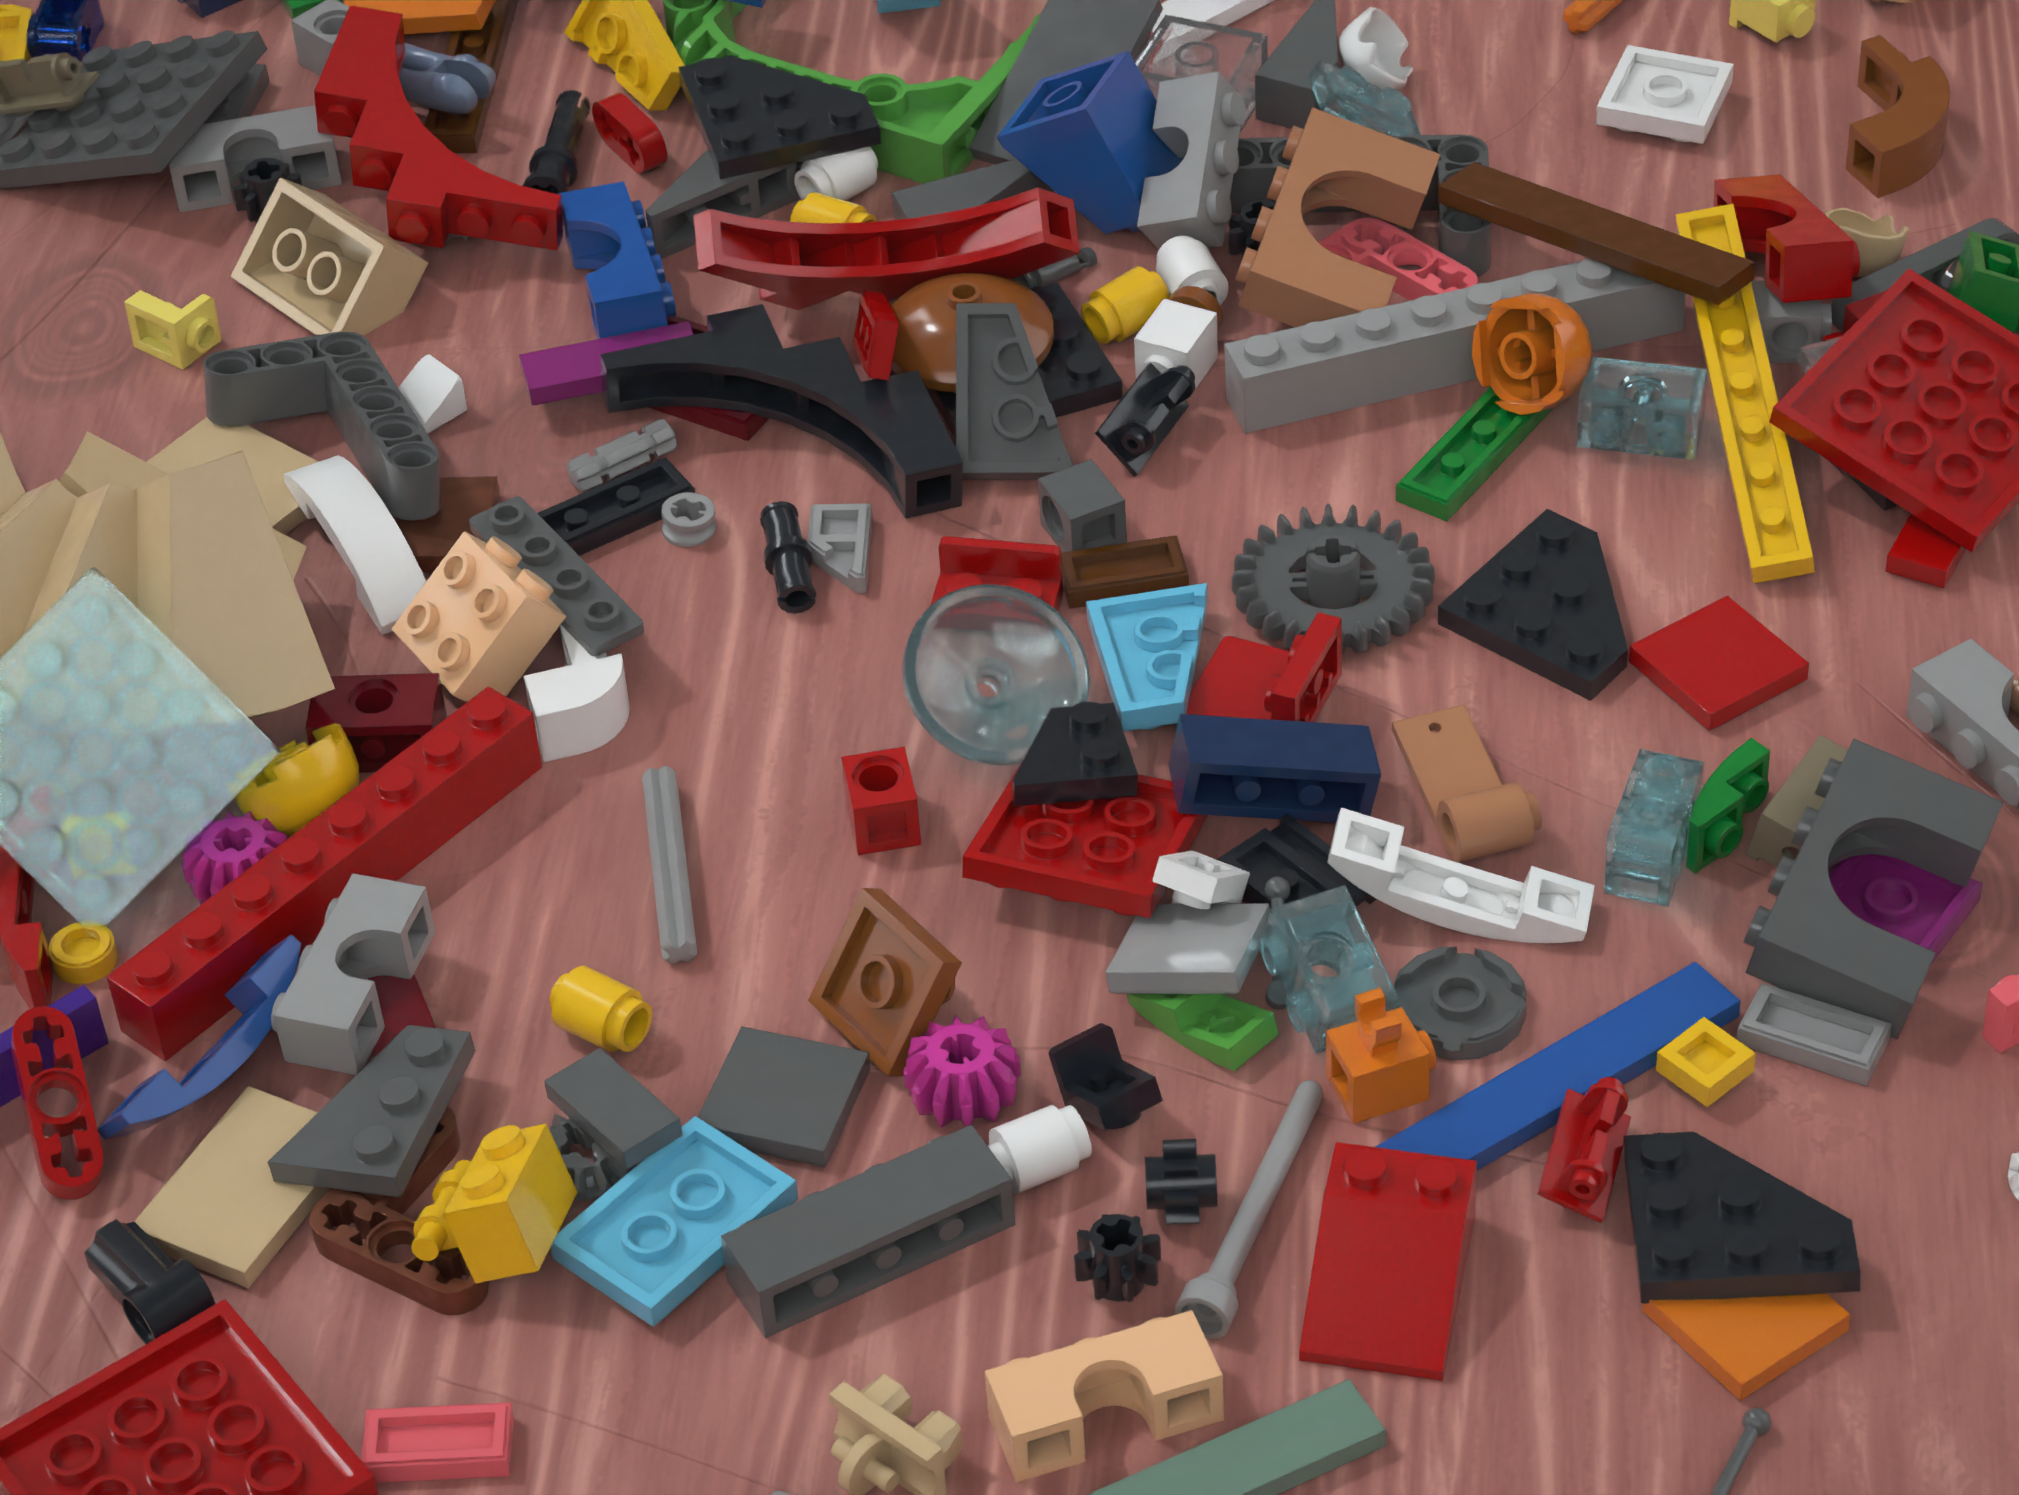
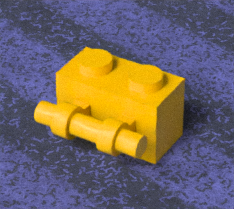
M547 1123L522 1129L515 1125L500 1127L484 1136L471 1161L460 1160L454 1165L453 1169L441 1175L433 1189L434 1204L425 1207L414 1224L413 1232L415 1239L412 1242L411 1249L417 1258L423 1261H432L438 1256L440 1251L459 1248L475 1284L539 1271L578 1193Z

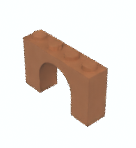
M1312 107L1304 129L1293 125L1282 158L1292 161L1289 169L1278 166L1266 198L1276 201L1275 207L1272 210L1262 206L1251 239L1261 242L1259 249L1256 251L1247 247L1235 280L1244 283L1245 287L1238 306L1293 327L1355 314L1366 309L1387 306L1397 277L1329 251L1310 234L1302 216L1317 208L1340 206L1352 208L1412 230L1427 194L1440 154Z

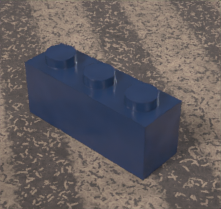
M1180 714L1168 763L1178 813L1266 819H1280L1283 815L1288 814L1295 820L1336 823L1341 807L1364 815H1371L1381 777L1369 726Z

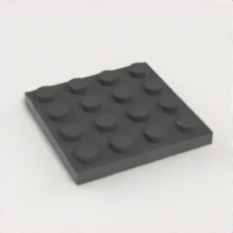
M227 30L206 38L193 39L192 36H182L166 43L152 44L150 41H141L126 48L111 49L110 46H101L90 51L82 59L81 73L98 71L100 76L84 93L85 99L79 105L67 111H57L56 108L35 111L29 116L27 120L28 125L22 132L0 148V189L162 172L265 53L267 47L259 31L235 34L234 31Z

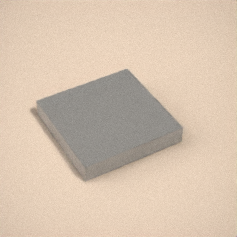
M1269 903L1211 904L1210 909H1198L1184 904H1158L1150 919L1136 916L1105 972L1109 992H1114V994L1239 993L1271 928Z

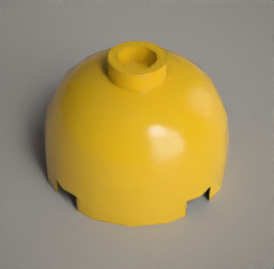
M335 723L312 731L317 742L310 746H307L306 742L297 744L293 740L277 748L235 774L237 780L227 781L225 785L241 812L245 815L251 811L256 821L267 818L279 832L286 834V837L295 834L358 786L359 764L340 724Z

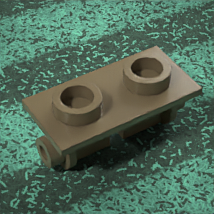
M68 53L33 57L28 63L25 58L0 61V115L15 113L16 116H26L36 110L56 108L57 111L70 110L85 99L84 93L100 75L98 71L81 73L79 60L71 57Z

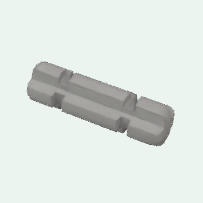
M657 419L642 426L641 434L634 430L593 450L594 456L592 457L589 452H586L571 459L566 465L570 482L579 492H586L602 485L603 481L601 478L603 477L610 481L651 461L649 456L652 454L655 458H659L674 451L677 447V442L672 426H669L664 419Z

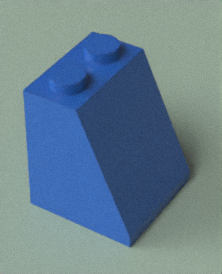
M1129 51L1040 79L997 136L998 141L1005 150L1057 194L1074 199L1075 209L1105 234L1128 228L1131 232L1140 230L1137 227L1144 179L1146 177L1166 174L1175 169L1184 159V157L1178 158L1152 130L1157 100Z

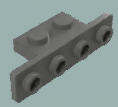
M513 497L469 519L470 531L478 539L487 543L492 536L499 538L520 554L522 559L517 566L521 570L524 568L530 570L553 588L554 591L549 598L566 615L561 625L591 656H599L644 633L643 620L521 497Z

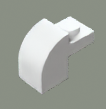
M560 625L566 666L523 676L529 711L533 712L538 745L544 762L586 753L603 746L622 730L627 722L630 711L622 654L607 657L605 652L599 656H591L562 625Z

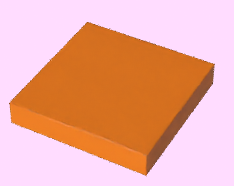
M1827 1293L1732 1299L1649 1300V1303H1643L1642 1309L1653 1322L1739 1401L1848 1332L1851 1314Z

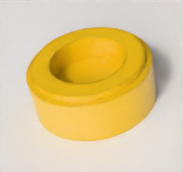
M81 921L70 924L53 936L48 947L55 974L61 980L72 984H87L98 981L108 975L118 961V951L111 930L98 922Z

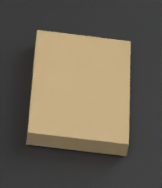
M206 417L146 462L169 474L243 450L273 529L286 535L307 519V517L284 483L283 474L319 461L248 425L223 426L211 422Z
M248 1086L137 1217L135 1222L168 1257L176 1260L186 1259L198 1269L249 1289L312 1211L315 1204L329 1190V1188L276 1182L273 1180L268 1161L318 1112Z

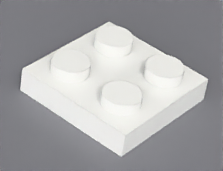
M1627 45L1597 105L1596 124L1614 127L1624 132H1641L1668 137L1678 142L1703 144L1732 84L1734 64Z

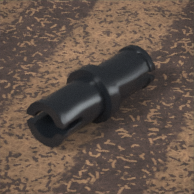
M773 502L767 505L760 513V523L763 527L767 544L763 552L765 567L774 576L779 607L787 613H801L809 610L815 604V597H817L809 570L813 561L811 547L802 538L797 508L789 502Z

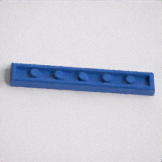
M1695 961L1375 1147L1477 1161V1170L1556 1125L1565 1092L1568 1088L1585 1095L1593 1084H1596L1604 1077H1612L1622 1082L1623 1085L1655 1067L1657 1052L1703 1017L1720 1028L1738 1018L1741 1000Z

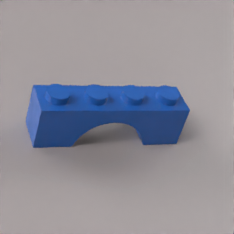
M624 181L558 193V195H562L563 226L574 268L596 270L586 274L585 279L592 323L597 339L667 326L666 317L676 316L673 292L670 282L665 280L660 254H656L651 228L646 227L641 200L631 201Z

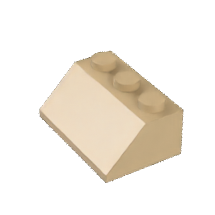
M280 177L230 277L315 335L346 331L365 336L404 312L428 262L327 195Z

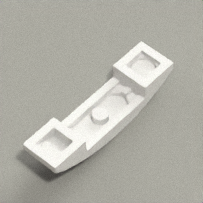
M339 455L283 474L284 483L307 519L316 517L356 580L357 597L380 633L384 635L392 632L391 628L424 586L426 579L404 535L384 502L361 472L352 463Z
M1341 807L1327 863L1351 883L1376 899L1421 920L1471 935L1527 943L1583 941L1587 933L1595 885L1531 866L1524 883L1447 860L1402 846L1403 826Z

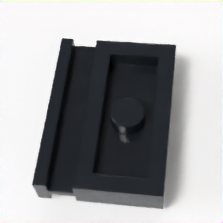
M1288 814L1280 817V825L1273 830L1262 829L1217 859L1250 872L1243 898L1250 904L1269 903L1270 912L1271 900L1265 894V884L1272 877L1280 876L1285 878L1291 888L1290 895L1284 900L1285 930L1306 947L1355 915V907L1366 901L1371 904L1377 900L1351 883L1329 865L1327 861L1331 846Z

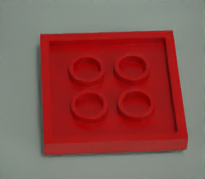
M1016 771L963 854L962 877L989 883L997 888H1013L1049 896L1061 902H1077L1113 910L1125 916L1136 915L1150 919L1168 888L1152 881L1159 856L1189 851L1208 815L1178 813L1172 781L1138 774L1137 796L1014 807L1013 778L1017 773Z

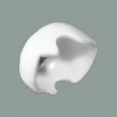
M1369 7L1345 28L1339 38V54L1343 68L1353 82L1369 93L1391 95L1397 93L1406 85L1407 77L1411 74L1413 68L1410 65L1401 67L1400 58L1408 47V41L1396 23L1381 9Z

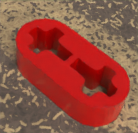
M621 92L593 103V120L602 140L638 174L644 173L666 163V144L658 127Z

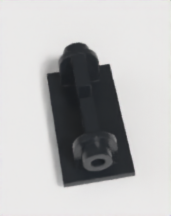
M1149 363L1095 432L1098 438L1133 476H1136L1189 407L1185 400L1195 391V375L1190 368L1179 365L1160 373L1152 363Z

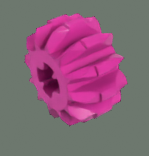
M228 809L225 819L220 821L204 819L201 832L187 835L186 852L182 854L184 860L182 869L185 881L190 884L191 891H193L194 897L198 899L199 904L204 903L287 840L286 834L279 832L267 818L256 821L251 811L242 817H235Z
M955 1014L951 1025L944 1027L929 1021L925 1036L911 1038L908 1058L906 1059L907 1066L903 1069L905 1087L909 1089V1095L913 1097V1104L917 1107L918 1114H934V1118H936L940 1128L953 1120H961L965 1127H967L978 1117L996 1122L1000 1107L1014 1105L1018 1077L1021 1076L1020 1058L1016 1055L1015 1047L1011 1046V1040L1008 1038L1006 1028L990 1030V1026H988L984 1016L971 1024H966L960 1020L957 1014Z

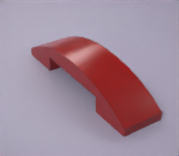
M52 785L38 787L25 801L8 827L0 845V939L12 979L18 992L30 1009L40 1006L47 1007L51 1004L54 970L41 922L31 923L35 878L61 875L63 850L62 822Z

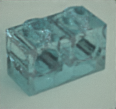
M1644 749L1639 750L1607 835L1604 893L1669 907L1687 856L1689 820L1695 801L1702 789L1703 761Z

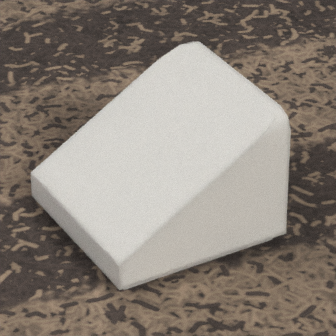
M429 354L424 356L415 365L399 386V390L427 434L467 411L461 377Z

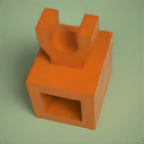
M1380 987L1355 995L1357 1021L1326 1030V1077L1353 1124L1428 1101L1430 1070L1435 1069L1437 1065L1435 1050L1428 1034L1424 1030L1416 1031L1402 1007L1386 1012V996Z

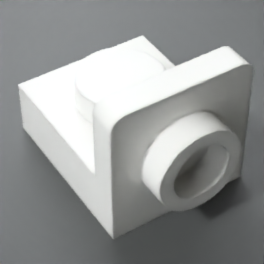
M1192 850L1159 856L1152 881L1174 890L1172 904H1184L1198 909H1210L1211 904H1241L1250 872Z

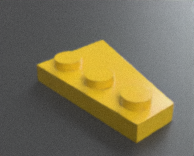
M581 1L564 34L573 42H583L589 48L588 56L597 64H607L615 71L616 81L648 110L666 111L681 87L679 67L685 65L649 1Z

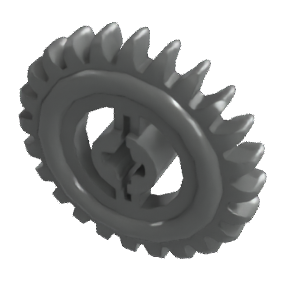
M1326 504L1321 524L1315 525L1306 507H1302L1298 529L1292 528L1290 521L1283 514H1280L1277 518V537L1272 529L1265 525H1260L1258 541L1246 538L1243 544V554H1237L1235 557L1231 584L1232 591L1236 595V607L1240 612L1246 614L1247 623L1255 629L1263 628V636L1271 641L1284 638V647L1289 649L1298 634L1305 635L1318 612L1342 618L1343 655L1347 647H1351L1356 653L1368 651V643L1370 642L1378 646H1384L1391 643V634L1403 636L1409 632L1410 623L1420 621L1425 616V607L1433 600L1432 586L1435 582V571L1433 565L1430 564L1428 549L1426 547L1418 548V536L1415 532L1402 536V527L1398 519L1386 527L1385 533H1381V516L1378 510L1372 513L1367 524L1362 527L1358 526L1355 505H1351L1347 518L1341 524L1336 522L1331 505ZM1360 598H1368L1367 600L1359 603Z

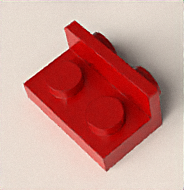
M943 536L938 547L940 574L928 611L930 630L1051 641L1064 592L1062 555L1059 546Z

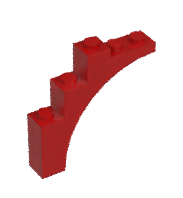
M350 5L314 90L318 133L352 138L349 146L353 186L389 191L386 197L389 237L395 241L444 248L447 237L451 233L558 251L563 238L562 195L515 184L481 170L449 150L422 124L406 100L399 79L406 55L403 14Z
M1035 188L1002 200L962 210L877 222H782L744 217L714 209H708L693 215L698 271L759 288L760 300L795 310H801L848 291L858 294L864 293V290L884 293L887 300L890 301L901 297L922 282L954 273L980 272L1014 279L1080 254L1074 199L1041 188Z

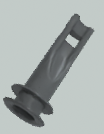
M1086 247L1080 249V254L1012 280L1029 289L1036 286L1049 285L1070 273L1097 264V257L1091 248ZM1079 259H1082L1084 263L1080 264Z

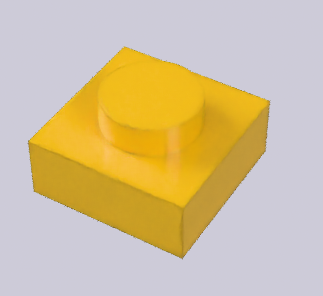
M1703 1017L1657 1052L1656 1071L1700 1103L1709 1107L1754 1072L1756 1053Z

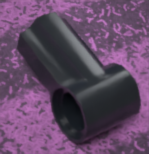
M115 1219L96 1231L91 1246L84 1252L88 1268L121 1302L130 1325L145 1345L216 1304L208 1285L196 1268L183 1258L174 1263L135 1221L120 1223Z

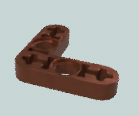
M447 1106L401 1197L330 1188L310 1212V1226L315 1246L318 1252L326 1259L438 1313L449 1316L463 1315L475 1310L484 1302L488 1295V1281L475 1284L459 1248L440 1251L438 1256L432 1261H423L412 1255L401 1262H389L383 1260L381 1255L389 1247L397 1244L412 1245L415 1239L413 1228L416 1220L403 1214L455 1158L460 1149L457 1121L451 1108ZM352 1222L356 1223L357 1229L350 1227L349 1225ZM334 1226L337 1227L335 1231L331 1230ZM463 1275L467 1276V1279L462 1280L460 1278ZM441 1277L449 1280V1282L443 1284Z

